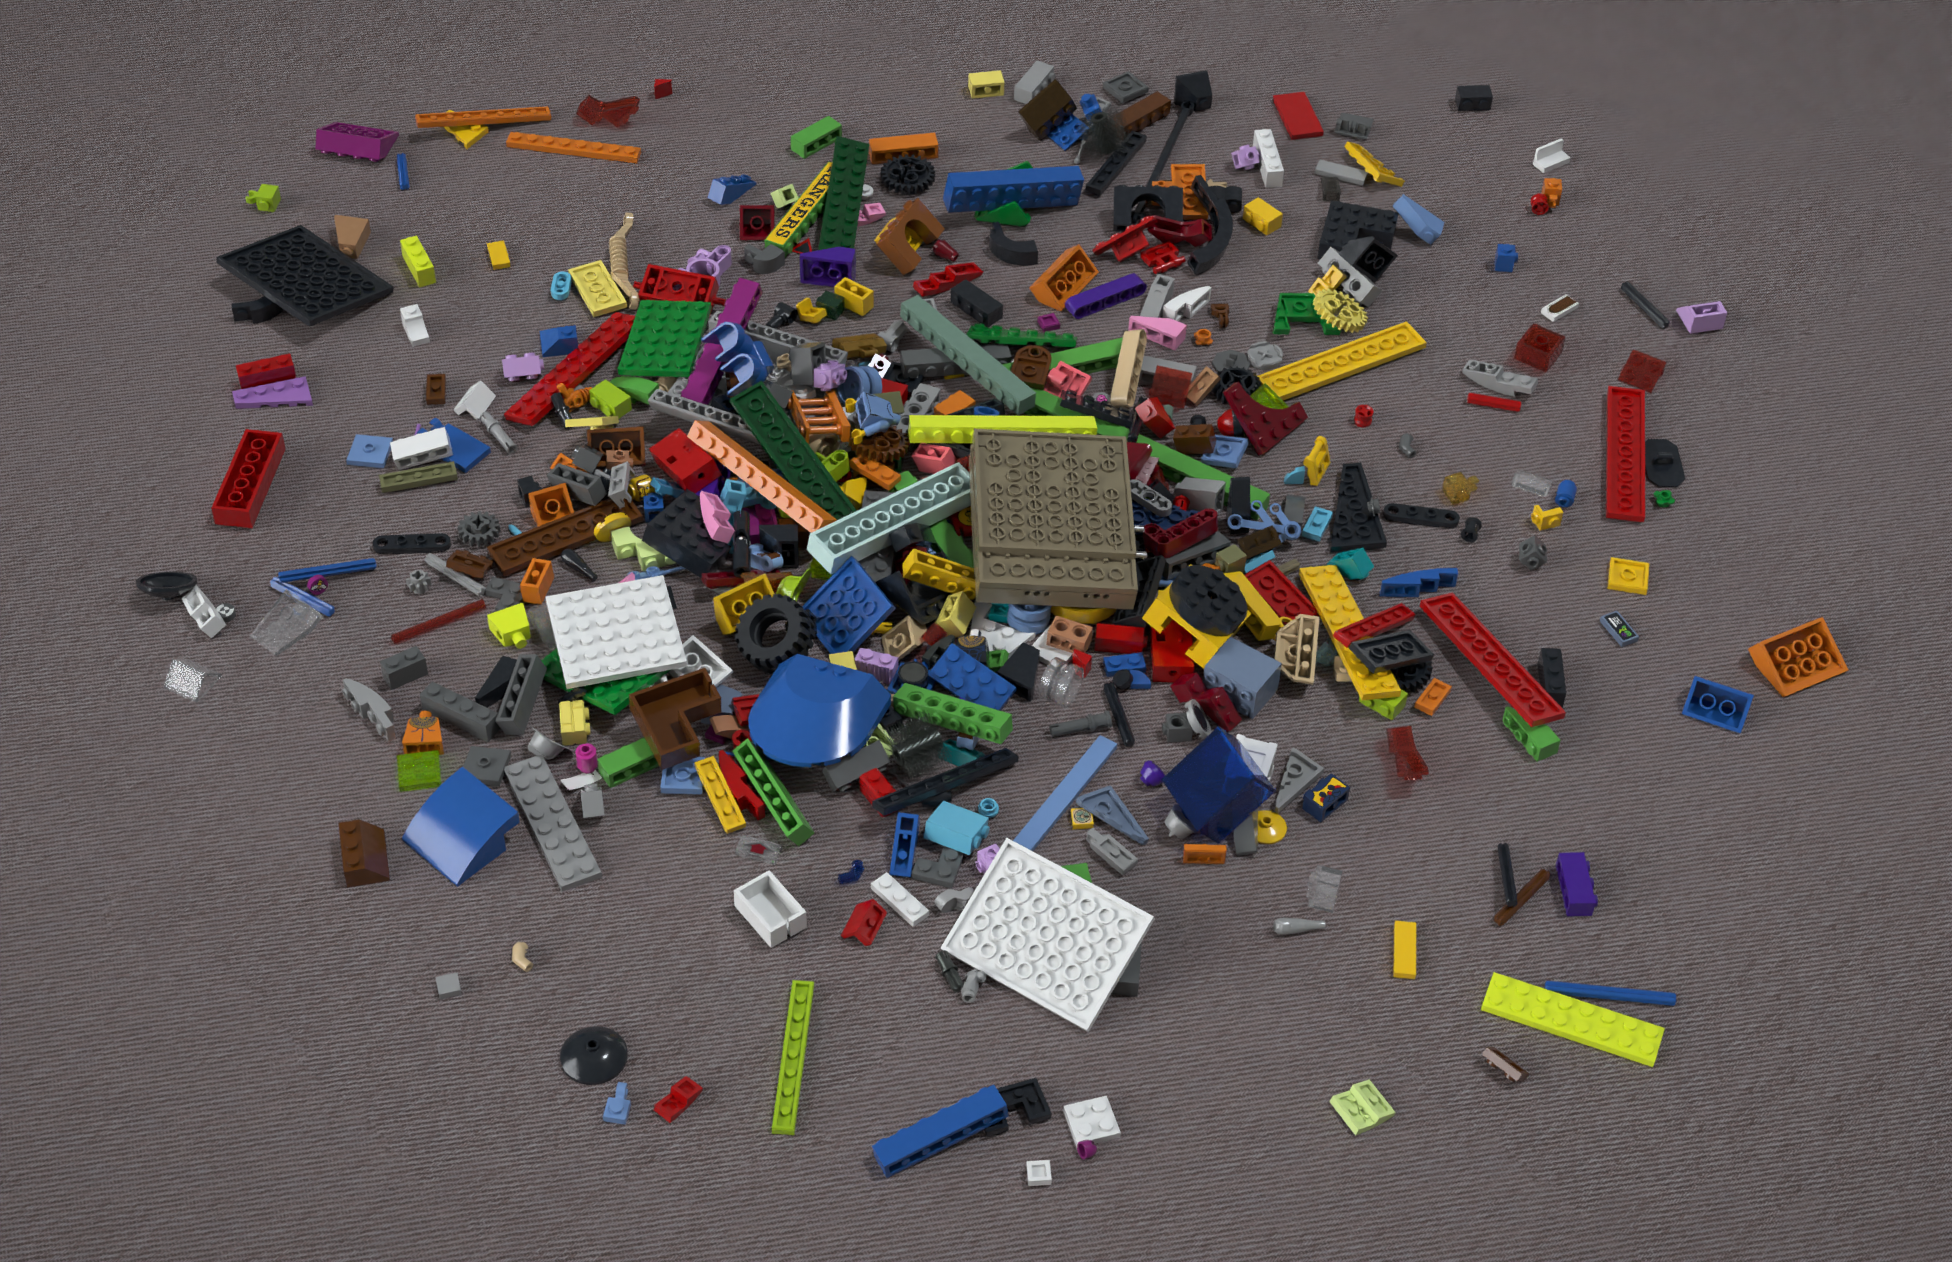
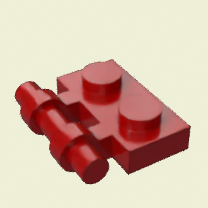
M1170 241L1140 253V258L1149 267L1156 265V267H1153L1155 274L1165 273L1172 267H1180L1186 261L1184 256L1177 257L1179 256V250Z

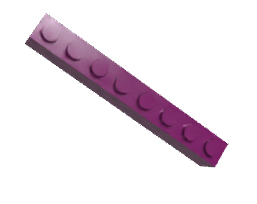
M739 278L737 284L733 286L730 298L726 300L723 313H720L716 327L724 322H735L740 324L745 330L763 293L760 283ZM706 343L704 345L701 358H698L696 368L690 374L686 389L684 388L681 392V397L709 405L724 374L720 368L727 363L715 360V357L724 351L721 345Z

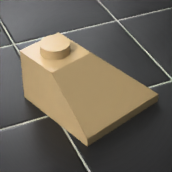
M910 615L881 637L884 653L899 657V661L929 639L926 624H920Z

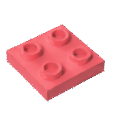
M1060 361L1057 367L1049 372L1044 391L1060 398L1062 390L1067 391L1069 389L1082 396L1092 377Z

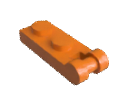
M857 454L858 457H853L849 461L852 469L888 491L901 481L900 474L882 463L876 462L875 459L869 461L867 456L861 458L862 454Z

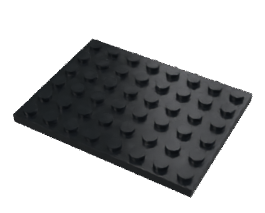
M302 225L216 257L217 264L309 327L391 294L394 286Z

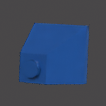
M576 325L539 331L543 357L568 355L578 348Z

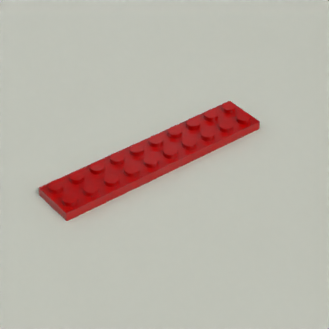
M620 312L612 314L607 321L579 344L578 348L568 354L564 360L557 364L553 370L546 374L542 380L504 413L505 419L534 426L554 407L551 396L554 393H560L557 385L563 383L568 390L569 388L574 389L628 339L635 316Z
M1608 386L1606 518L1644 522L1645 390Z
M1453 592L1420 601L1419 607L1531 727L1565 718L1566 712Z

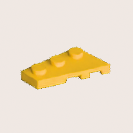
M483 124L444 127L449 133H453L456 139L464 144L466 149L470 148L489 132L488 127Z

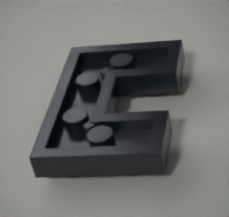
M1037 1078L997 1088L1007 1105V1110L1023 1107L1030 1125L1051 1119L1052 1113ZM1005 1118L985 1128L984 1131L986 1136L989 1137L1008 1131L1009 1125Z

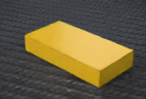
M504 240L487 243L493 270L511 267Z

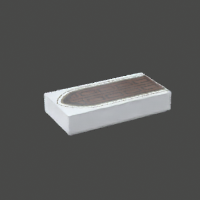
M1565 294L1543 307L1541 314L1555 322L1577 309L1579 303Z

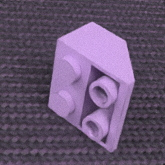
M1720 301L1680 307L1676 310L1690 334L1723 329L1727 316V311Z

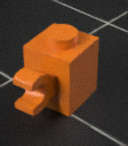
M1544 178L1541 193L1547 196L1549 208L1559 206L1562 194L1561 179Z

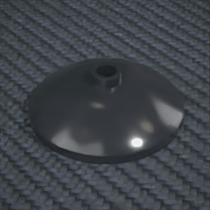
M172 571L151 573L141 576L136 580L138 589L150 596L162 598V600H173L174 597L185 594L197 584V577L195 575Z
M601 1026L586 1027L576 1031L567 1038L560 1052L561 1066L566 1075L572 1080L586 1085H598L614 1079L624 1069L628 1059L627 1045L624 1039L614 1030Z

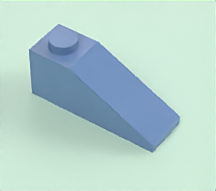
M1404 194L1393 204L1394 209L1413 232L1430 245L1441 235L1445 222Z

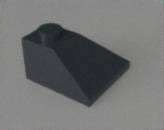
M1207 70L1176 76L1175 105L1181 106L1184 101H1188V108L1190 102L1194 104V111L1211 108L1212 90Z

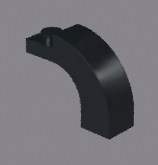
M1000 222L992 223L989 248L998 259L1020 266L1038 264V249L1034 240H1011L1004 235Z
M265 296L255 301L232 303L235 322L252 320L253 324H258L276 317L284 310Z

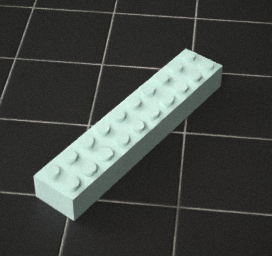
M959 462L810 533L807 550L830 574H833L851 556L859 561L892 545L889 534L903 525L919 523L930 526L971 506L970 474Z

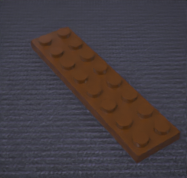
M610 498L599 502L596 506H589L487 547V552L502 575L506 576L529 567L532 558L546 560L561 554L564 549H574L597 540L594 535V528L599 522L601 524L605 522L604 518L611 514L625 513L631 520V526L642 522L643 515L633 501L630 503L624 498L625 507L619 508Z

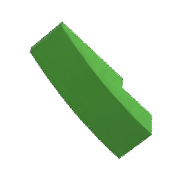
M621 376L615 377L610 381L614 386L631 396V403L633 404L641 401L649 405L648 399L656 389H659L658 383L639 377Z

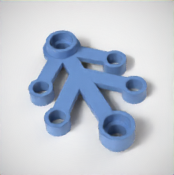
M1259 500L1253 501L1250 508L1259 515L1263 522L1244 520L1238 514L1231 515L1227 520L1228 527L1233 530H1237L1240 527L1262 530L1273 525L1276 531L1281 533L1279 535L1281 543L1286 539L1295 540L1301 534L1300 525L1295 521H1289L1278 503L1271 504L1269 511L1277 516L1282 525L1274 524ZM1254 503H1258L1260 505V508L1258 510L1253 508ZM1274 505L1278 506L1279 508L1278 512L1276 513L1272 511V507ZM1232 519L1238 520V524L1236 526H1233L1231 524ZM1289 527L1294 528V534L1288 533Z

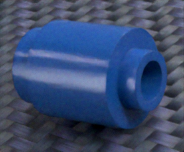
M1564 480L1558 485L1555 502L1559 506L1570 507L1573 505L1577 491L1573 481Z

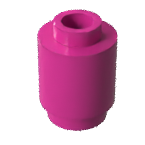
M581 744L575 751L577 767L581 772L589 774L594 772L598 765L596 748L591 744Z

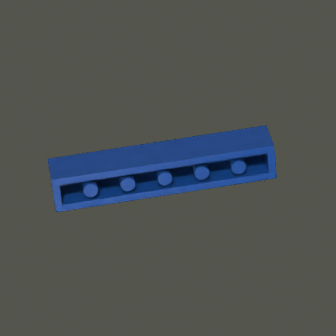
M995 1085L984 1087L976 1094L968 1098H962L956 1104L948 1108H942L936 1114L928 1118H922L916 1124L908 1128H902L888 1138L880 1139L876 1144L872 1145L874 1157L886 1178L1009 1117L1007 1105Z

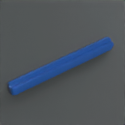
M370 558L283 571L278 573L280 583L310 579L315 575L326 577L376 569V560Z

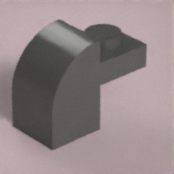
M750 244L744 247L745 261L753 265V271L756 273L770 274L785 265V252L772 244L763 251Z

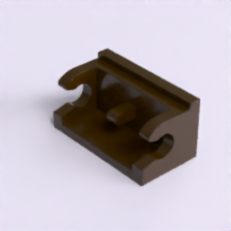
M1273 525L1237 539L1239 548L1247 555L1246 559L1282 545Z

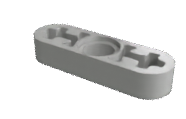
M1130 480L1131 498L1157 516L1167 517L1171 514L1172 503L1169 499L1139 480ZM1150 496L1154 499L1146 500L1144 497Z

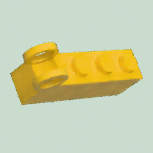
M1241 571L1223 573L1232 582L1239 585L1240 591L1247 603V610L1252 613L1245 622L1246 626L1259 641L1268 639L1276 641L1277 631L1284 627L1282 622L1289 623L1292 619L1288 617L1279 618Z

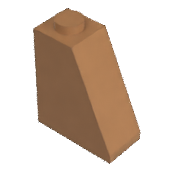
M335 215L334 220L340 251L350 258L358 259L371 233L369 219Z

